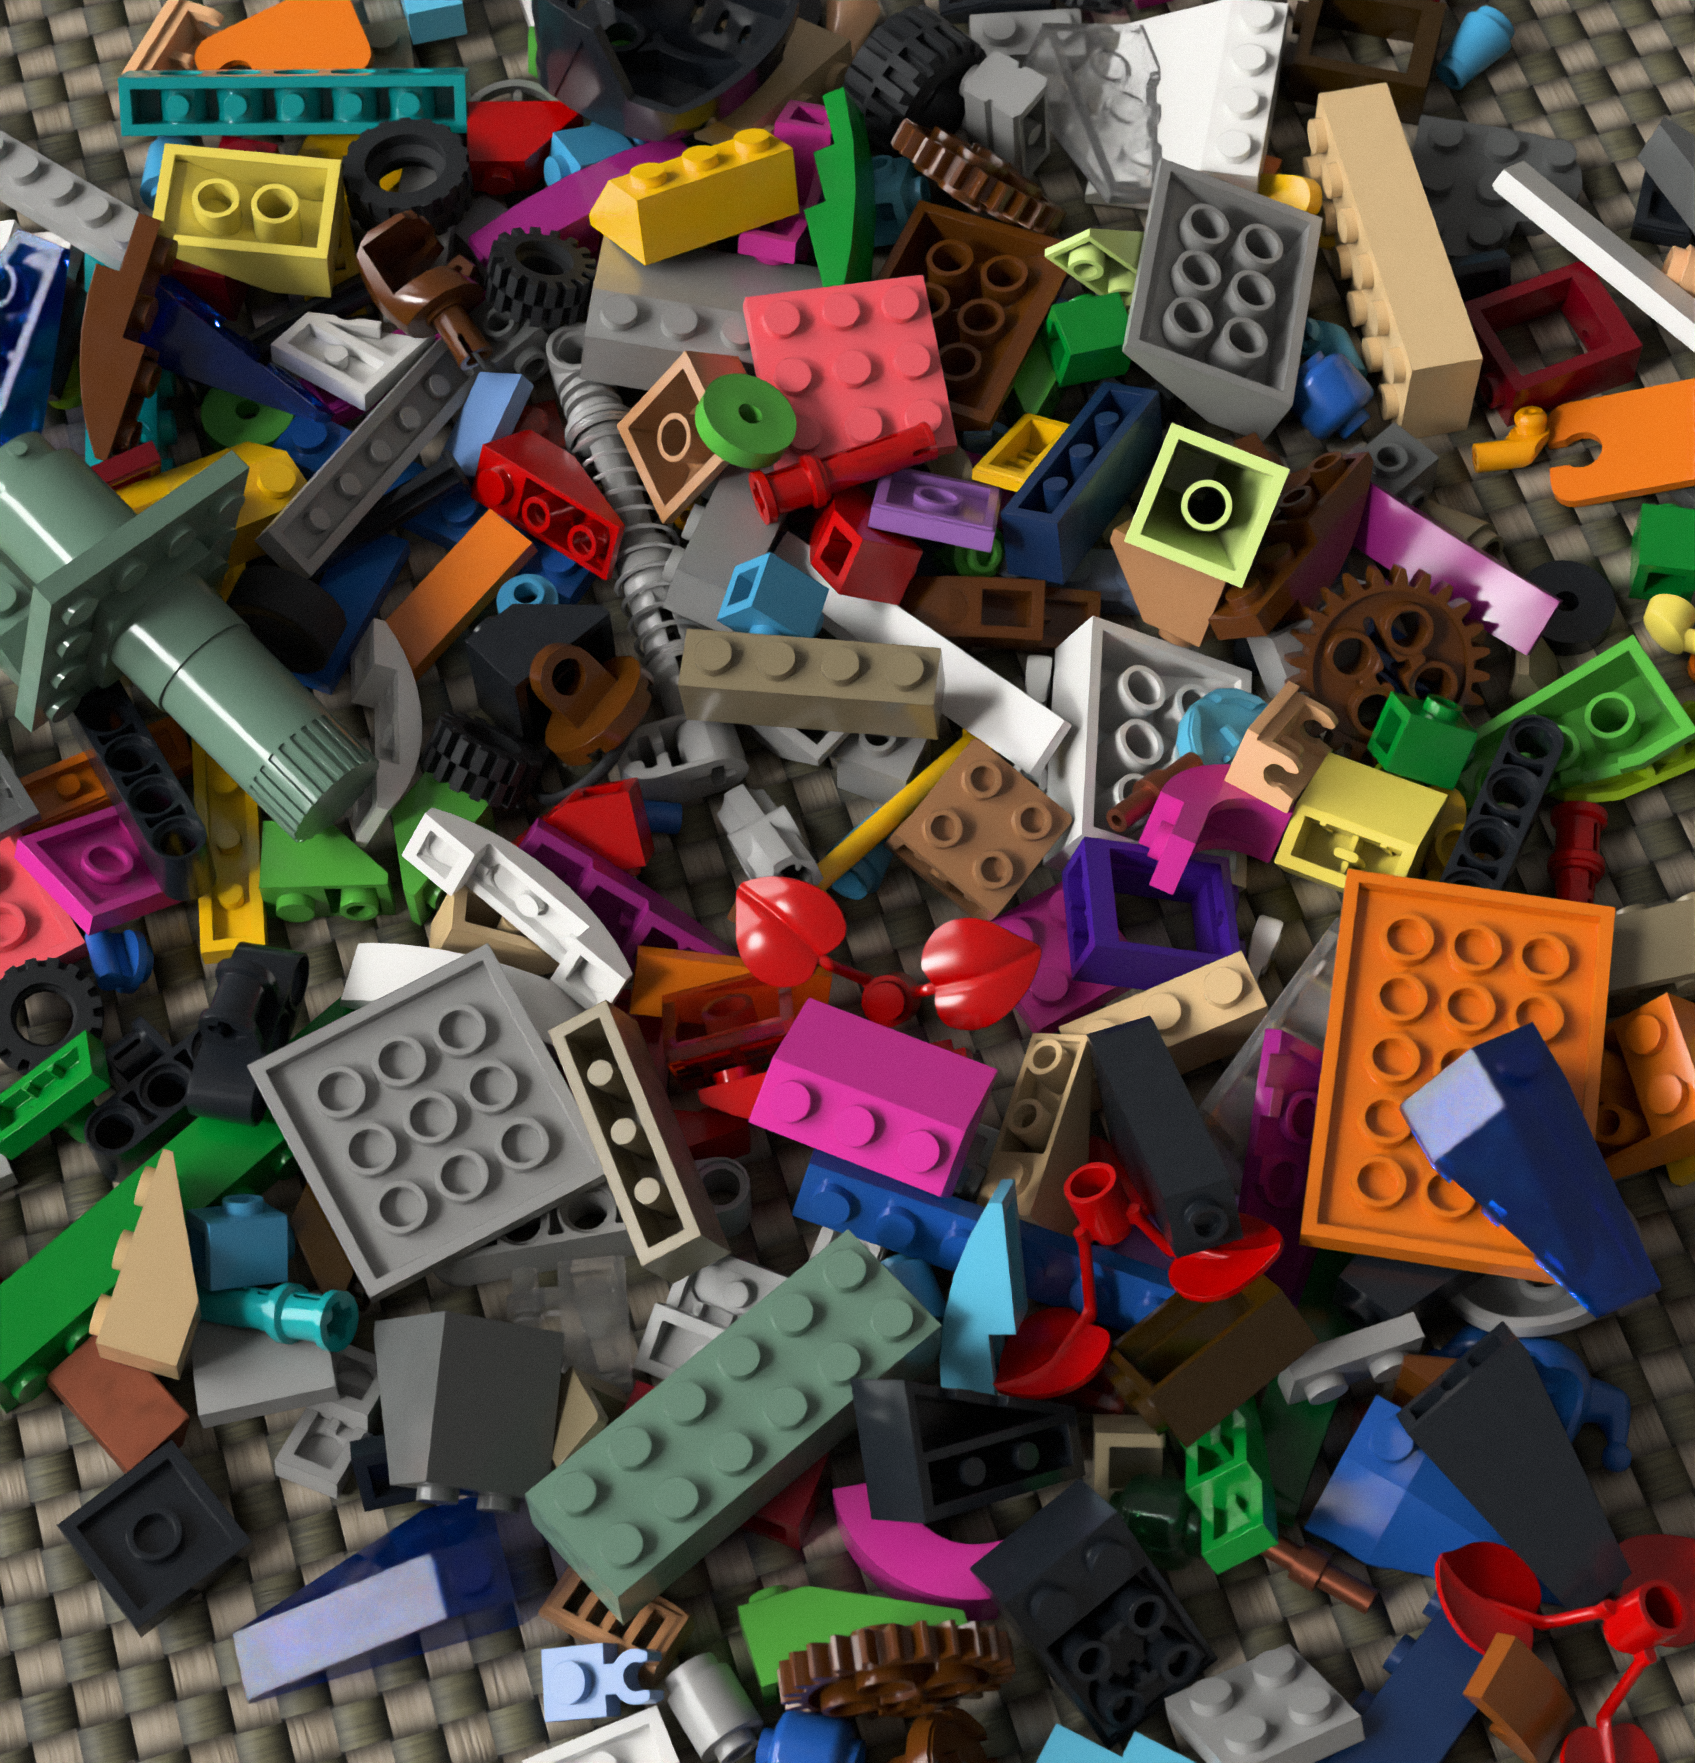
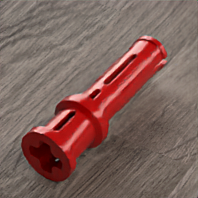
M924 421L905 430L819 458L816 454L806 453L798 457L796 464L766 474L761 470L750 472L749 485L757 511L763 522L769 526L777 523L778 516L808 505H812L816 509L827 505V502L831 501L832 494L927 461L937 460L939 455L938 449L936 447L930 448V446L937 445L936 439L930 426Z
M1562 802L1554 806L1550 814V822L1556 829L1555 853L1549 856L1547 869L1551 879L1555 882V899L1594 904L1595 886L1605 874L1606 864L1605 859L1600 855L1601 831L1608 826V812L1604 807L1592 802Z

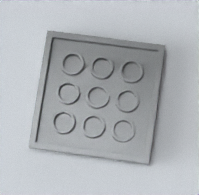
M488 943L247 1065L264 1101L372 1304L607 1181L576 1100Z

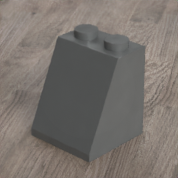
M449 1311L375 1321L374 1344L390 1485L417 1489L416 1501L422 1503L458 1505L460 1495L478 1498V1511L497 1514H519L520 1503L527 1502L525 1494L549 1475L551 1471L565 1333Z

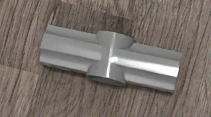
M744 784L736 786L724 794L723 806L716 815L749 880L767 876H783L799 879L818 886L823 876L811 856L797 825L784 805L777 807L764 789L753 790Z

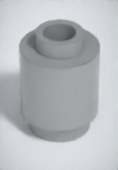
M706 1652L687 1660L670 1673L665 1680V1685L670 1692L667 1703L703 1762L719 1760L720 1763H735L757 1747L758 1740L755 1735L761 1730L764 1722L728 1663H719L714 1653Z

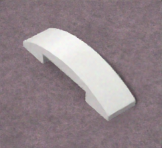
M373 618L351 655V702L374 708L375 757L380 762L379 769L376 770L377 774L371 780V784L352 806L353 843L362 848H366L376 837L408 787L416 769L422 741L421 704L412 669L392 630L385 621Z
M433 807L424 814L402 856L449 896H452L466 885L556 960L559 966L550 980L586 1010L604 1000L614 1005L633 973L611 934L584 901L535 858L499 835L464 818Z
M358 943L340 1006L357 1010L465 954L413 945ZM500 963L554 1062L561 1064L548 1031L586 1011V1009L553 981Z

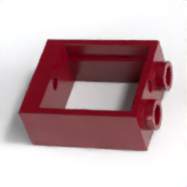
M1582 261L1464 302L1483 357L1478 378L1481 396L1489 408H1496L1507 427L1515 425L1514 415L1520 408L1535 406L1548 413L1565 403L1589 398L1632 382L1634 379L1643 345L1594 270ZM1561 309L1588 352L1522 376L1495 332Z

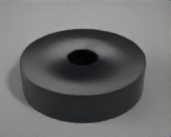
M1561 560L1539 565L1524 577L1563 600V605L1573 609L1570 612L1558 609L1542 635V638L1555 655H1580L1591 651L1604 641L1610 631L1615 615L1616 600L1610 584L1600 573L1587 565Z

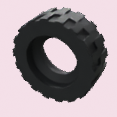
M411 117L400 118L397 121L389 122L387 120L378 123L379 126L371 130L368 128L360 134V138L351 142L347 147V155H343L342 159L343 182L350 214L353 219L358 220L359 227L364 231H370L394 215L413 210L419 216H424L434 227L435 235L440 236L448 232L447 229L452 225L460 223L463 220V214L470 210L472 206L471 196H474V184L467 147H464L463 139L458 134L452 133L450 127L442 123L440 125L433 123L430 119L421 118V120L411 119ZM403 167H425L434 170L437 175L436 181L413 192H390L382 189L380 186L381 178Z

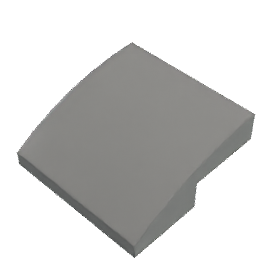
M729 1254L672 1284L666 1304L655 1303L633 1367L661 1379H666L790 1276Z
M315 1290V1291H310V1292H309V1293L321 1294L319 1290ZM205 1320L199 1321L191 1350L198 1417L203 1429L340 1399L333 1352L322 1350L316 1345V1342L299 1340L292 1345L276 1343L266 1334V1331H261L260 1329L242 1328L207 1322Z

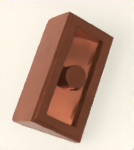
M92 1335L47 1375L46 1383L125 1474L171 1439L178 1448L182 1447L190 1422L189 1415L152 1372L101 1358L96 1346L98 1336Z

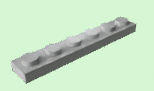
M0 130V201L106 266L119 271L138 213L140 212Z
M442 337L437 339L254 541L280 568L295 572L306 579L310 578L467 400L479 372H485V370L480 365L469 370H461L457 360Z

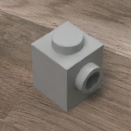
M850 733L830 756L832 761L837 762V787L885 805L930 765L931 739Z

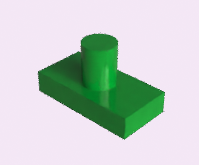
M84 1030L0 1094V1154L12 1161L57 1126L78 1142L86 1143L84 1139V1126L87 1118L98 1107L91 1101L110 1087L105 1047L102 1041L87 1030Z

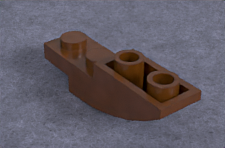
M138 213L120 270L117 271L96 263L87 294L81 329L79 367L84 418L94 457L102 461L139 445L143 425L142 422L137 420L145 398L151 399L162 374V366L157 363L160 352L138 342L141 333H148L154 324L159 306V301L157 298H154L161 274L167 275L174 265L178 251V242L173 239L176 232L175 228L161 220Z
M1332 451L1319 456L1309 464V472L1297 486L1278 500V507L1272 513L1264 532L1269 547L1258 555L1257 564L1247 574L1243 587L1240 588L1233 585L1226 592L1225 601L1208 619L1218 640L1267 636L1278 622L1309 619L1302 610L1305 605L1317 609L1323 600L1320 589L1324 586L1328 589L1331 588L1352 547L1362 519L1374 463L1369 451L1342 455L1339 451Z
M914 576L909 582L898 606L965 652H969L972 647L1055 654V648L1090 617L1096 616L1100 618L1101 591L1045 587L1046 580L980 576Z

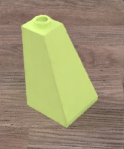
M1171 423L1124 542L1242 588L1290 469Z

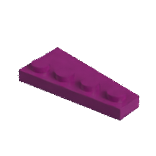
M1265 1028L1238 1213L1259 1218L1274 1226L1281 1233L1285 1242L1282 1253L1263 1274L1285 1293L1295 1309H1297L1319 1250L1317 1247L1299 1245L1323 1051L1283 1030Z

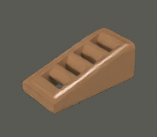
M569 1565L539 1609V1616L586 1645L617 1643L618 1657L629 1649H640L635 1644L650 1621L653 1620L661 1626L646 1649L660 1651L662 1661L647 1662L640 1667L638 1677L657 1688L695 1630L693 1615L658 1595L639 1611L623 1637L619 1638L612 1634L619 1620L610 1610L599 1626L588 1622L602 1602L592 1590L576 1615L564 1609L583 1581Z

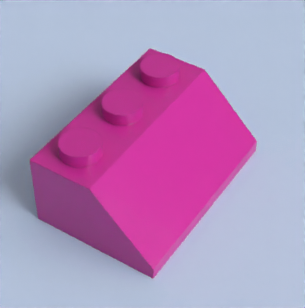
M808 998L772 1058L748 1122L939 1197L951 1198L999 1070Z

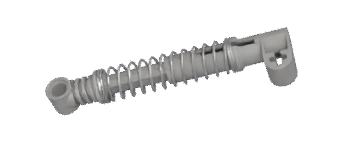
M575 322V324L570 326L565 324L557 328L549 336L546 343V353L553 388L560 398L564 415L568 421L564 435L567 451L574 455L580 463H583L580 465L584 470H596L597 476L591 480L594 483L599 480L600 484L595 485L598 489H602L603 496L625 524L615 564L618 575L615 571H613L612 578L617 579L614 591L618 597L624 599L620 610L624 616L631 618L628 621V632L632 636L638 637L635 640L633 649L638 655L644 656L641 664L654 676V685L648 686L649 692L653 698L661 701L666 715L665 719L638 726L633 731L628 746L617 762L620 780L638 777L642 797L645 800L684 803L735 786L748 774L749 765L734 723L687 720L678 688L680 668H678L675 657L678 655L683 656L687 628L710 629L662 608L671 583L660 578L675 545L680 546V539L676 531L673 530V523L668 524V527L661 525L659 517L656 522L652 523L648 510L656 509L652 501L649 504H646L642 491L647 490L644 484L641 486L638 483L635 474L638 471L636 467L632 466L630 454L616 426L631 410L623 405L617 385L580 380L586 324L581 322ZM654 529H663L667 533L665 535L655 533ZM670 535L674 540V545H672L669 539ZM621 584H622V587H623V590H624V593H625V594H623L622 591L620 590ZM627 603L629 605L631 613H629V611L626 608ZM634 623H635L637 632H636V631L634 630V628H633V624H634ZM674 632L676 640L669 641L667 635ZM640 641H641V644H642V647H643L644 652H643V651L640 649V647H639ZM679 753L682 765L672 767L668 756Z

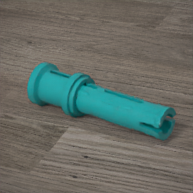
M196 1282L201 1311L200 1320L242 1328L260 1329L261 1331H266V1334L276 1343L292 1345L299 1340L316 1342V1345L324 1351L340 1352L351 1343L357 1330L359 1319L358 1306L355 1298L347 1291L332 1289L322 1295L309 1293L302 1284L288 1282L271 1290L248 1286L210 1291Z

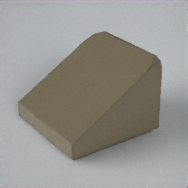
M1542 637L1531 655L1526 656L1513 647L1511 649L1508 703H1511V707L1557 680V658Z

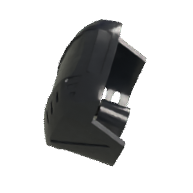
M531 0L537 42L535 61L538 81L551 96L557 98L572 110L599 125L625 136L651 143H664L703 130L716 121H722L748 100L769 79L784 60L783 53L794 31L799 14V0H589L578 11L575 7V0ZM704 7L698 22L692 23L697 9ZM728 19L723 33L717 35L722 22ZM749 34L747 41L741 44L743 37ZM618 40L631 42L630 44L623 46H616L611 44L612 42Z

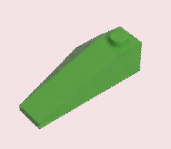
M1631 635L1477 727L1475 731L1478 733L1474 759L1470 767L1466 771L1461 772L1454 788L1460 791L1464 797L1466 813H1470L1507 729L1514 720L1522 716L1533 714L1544 716L1555 722L1562 731L1564 738L1563 750L1548 793L1644 769L1695 739V725L1635 636ZM1521 753L1527 758L1539 759L1534 754ZM1425 783L1428 788L1432 786V784Z

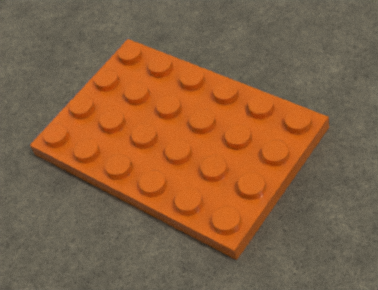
M1347 869L1299 1245L1579 1288L1584 1273L1616 907Z

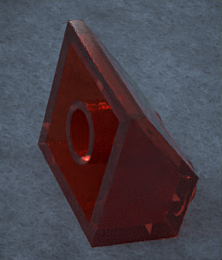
M750 972L662 995L663 1053L667 1065L683 1092L714 1086V1073L734 1067L752 1065L754 1074L767 1072L774 1054L802 1010L796 988L768 985Z

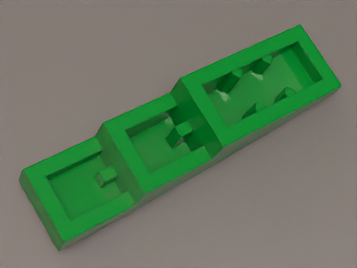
M841 87L822 95L835 144L813 152L825 201L804 210L823 287L871 281L876 227L873 161L864 114L846 89Z
M1253 1395L1190 1447L1186 1448L1180 1442L1186 1450V1493L1201 1511V1555L1217 1575L1279 1544L1275 1495L1267 1447L1255 1396Z

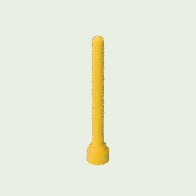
M963 728L962 737L820 860L817 866L823 879L818 884V887L826 891L904 822L973 739L978 738Z

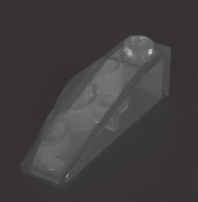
M1042 23L1021 68L1027 66L1047 78L1049 130L1107 204H1150L1157 164L1162 158V145L1158 143L1157 125L1161 120V104L1157 103V86L1161 81V66L1144 25Z

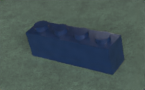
M1110 382L1102 383L1001 511L1008 574L1033 578L1035 580H1046L1045 583L1065 584L1157 460L1163 445L1158 390Z
M1437 1590L1422 1612L1431 1619L1422 1634L1416 1640L1406 1633L1386 1659L1382 1668L1390 1673L1391 1676L1377 1695L1365 1688L1351 1706L1361 1716L1365 1740L1314 1763H1444L1481 1710L1462 1693L1484 1655L1471 1648L1454 1630L1440 1604ZM1533 1628V1637L1537 1631L1535 1628Z

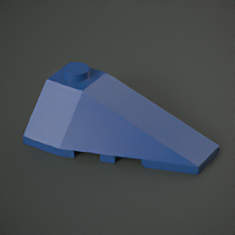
M1378 1395L1375 1396L1304 1527V1531L1365 1566L1390 1570L1391 1568L1429 1576L1431 1580H1435V1563L1438 1555L1443 1552L1453 1551L1467 1544L1483 1541L1497 1543L1512 1549L1407 1434L1395 1415L1402 1408ZM1537 1577L1541 1590V1603L1566 1608Z

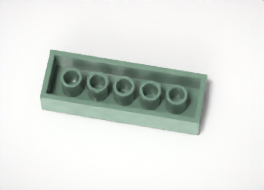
M847 1229L530 1489L525 1496L532 1523L619 1622L624 1625L857 1428L850 1378L913 1381L940 1358L942 1325Z

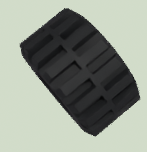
M912 5L906 7L900 14L896 12L890 16L885 23L878 26L856 53L844 76L845 81L841 87L846 89L864 114L869 143L884 155H889L892 158L905 157L890 144L903 119L915 121L925 128L928 127L934 130L935 126H938L955 134L961 127L965 115L964 97L959 94L960 83L969 68L975 64L980 65L987 56L980 44L926 5L918 7Z

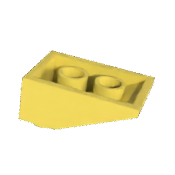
M165 143L152 217L176 229L173 239L178 242L177 259L270 292L331 298L345 205L342 162L336 159Z

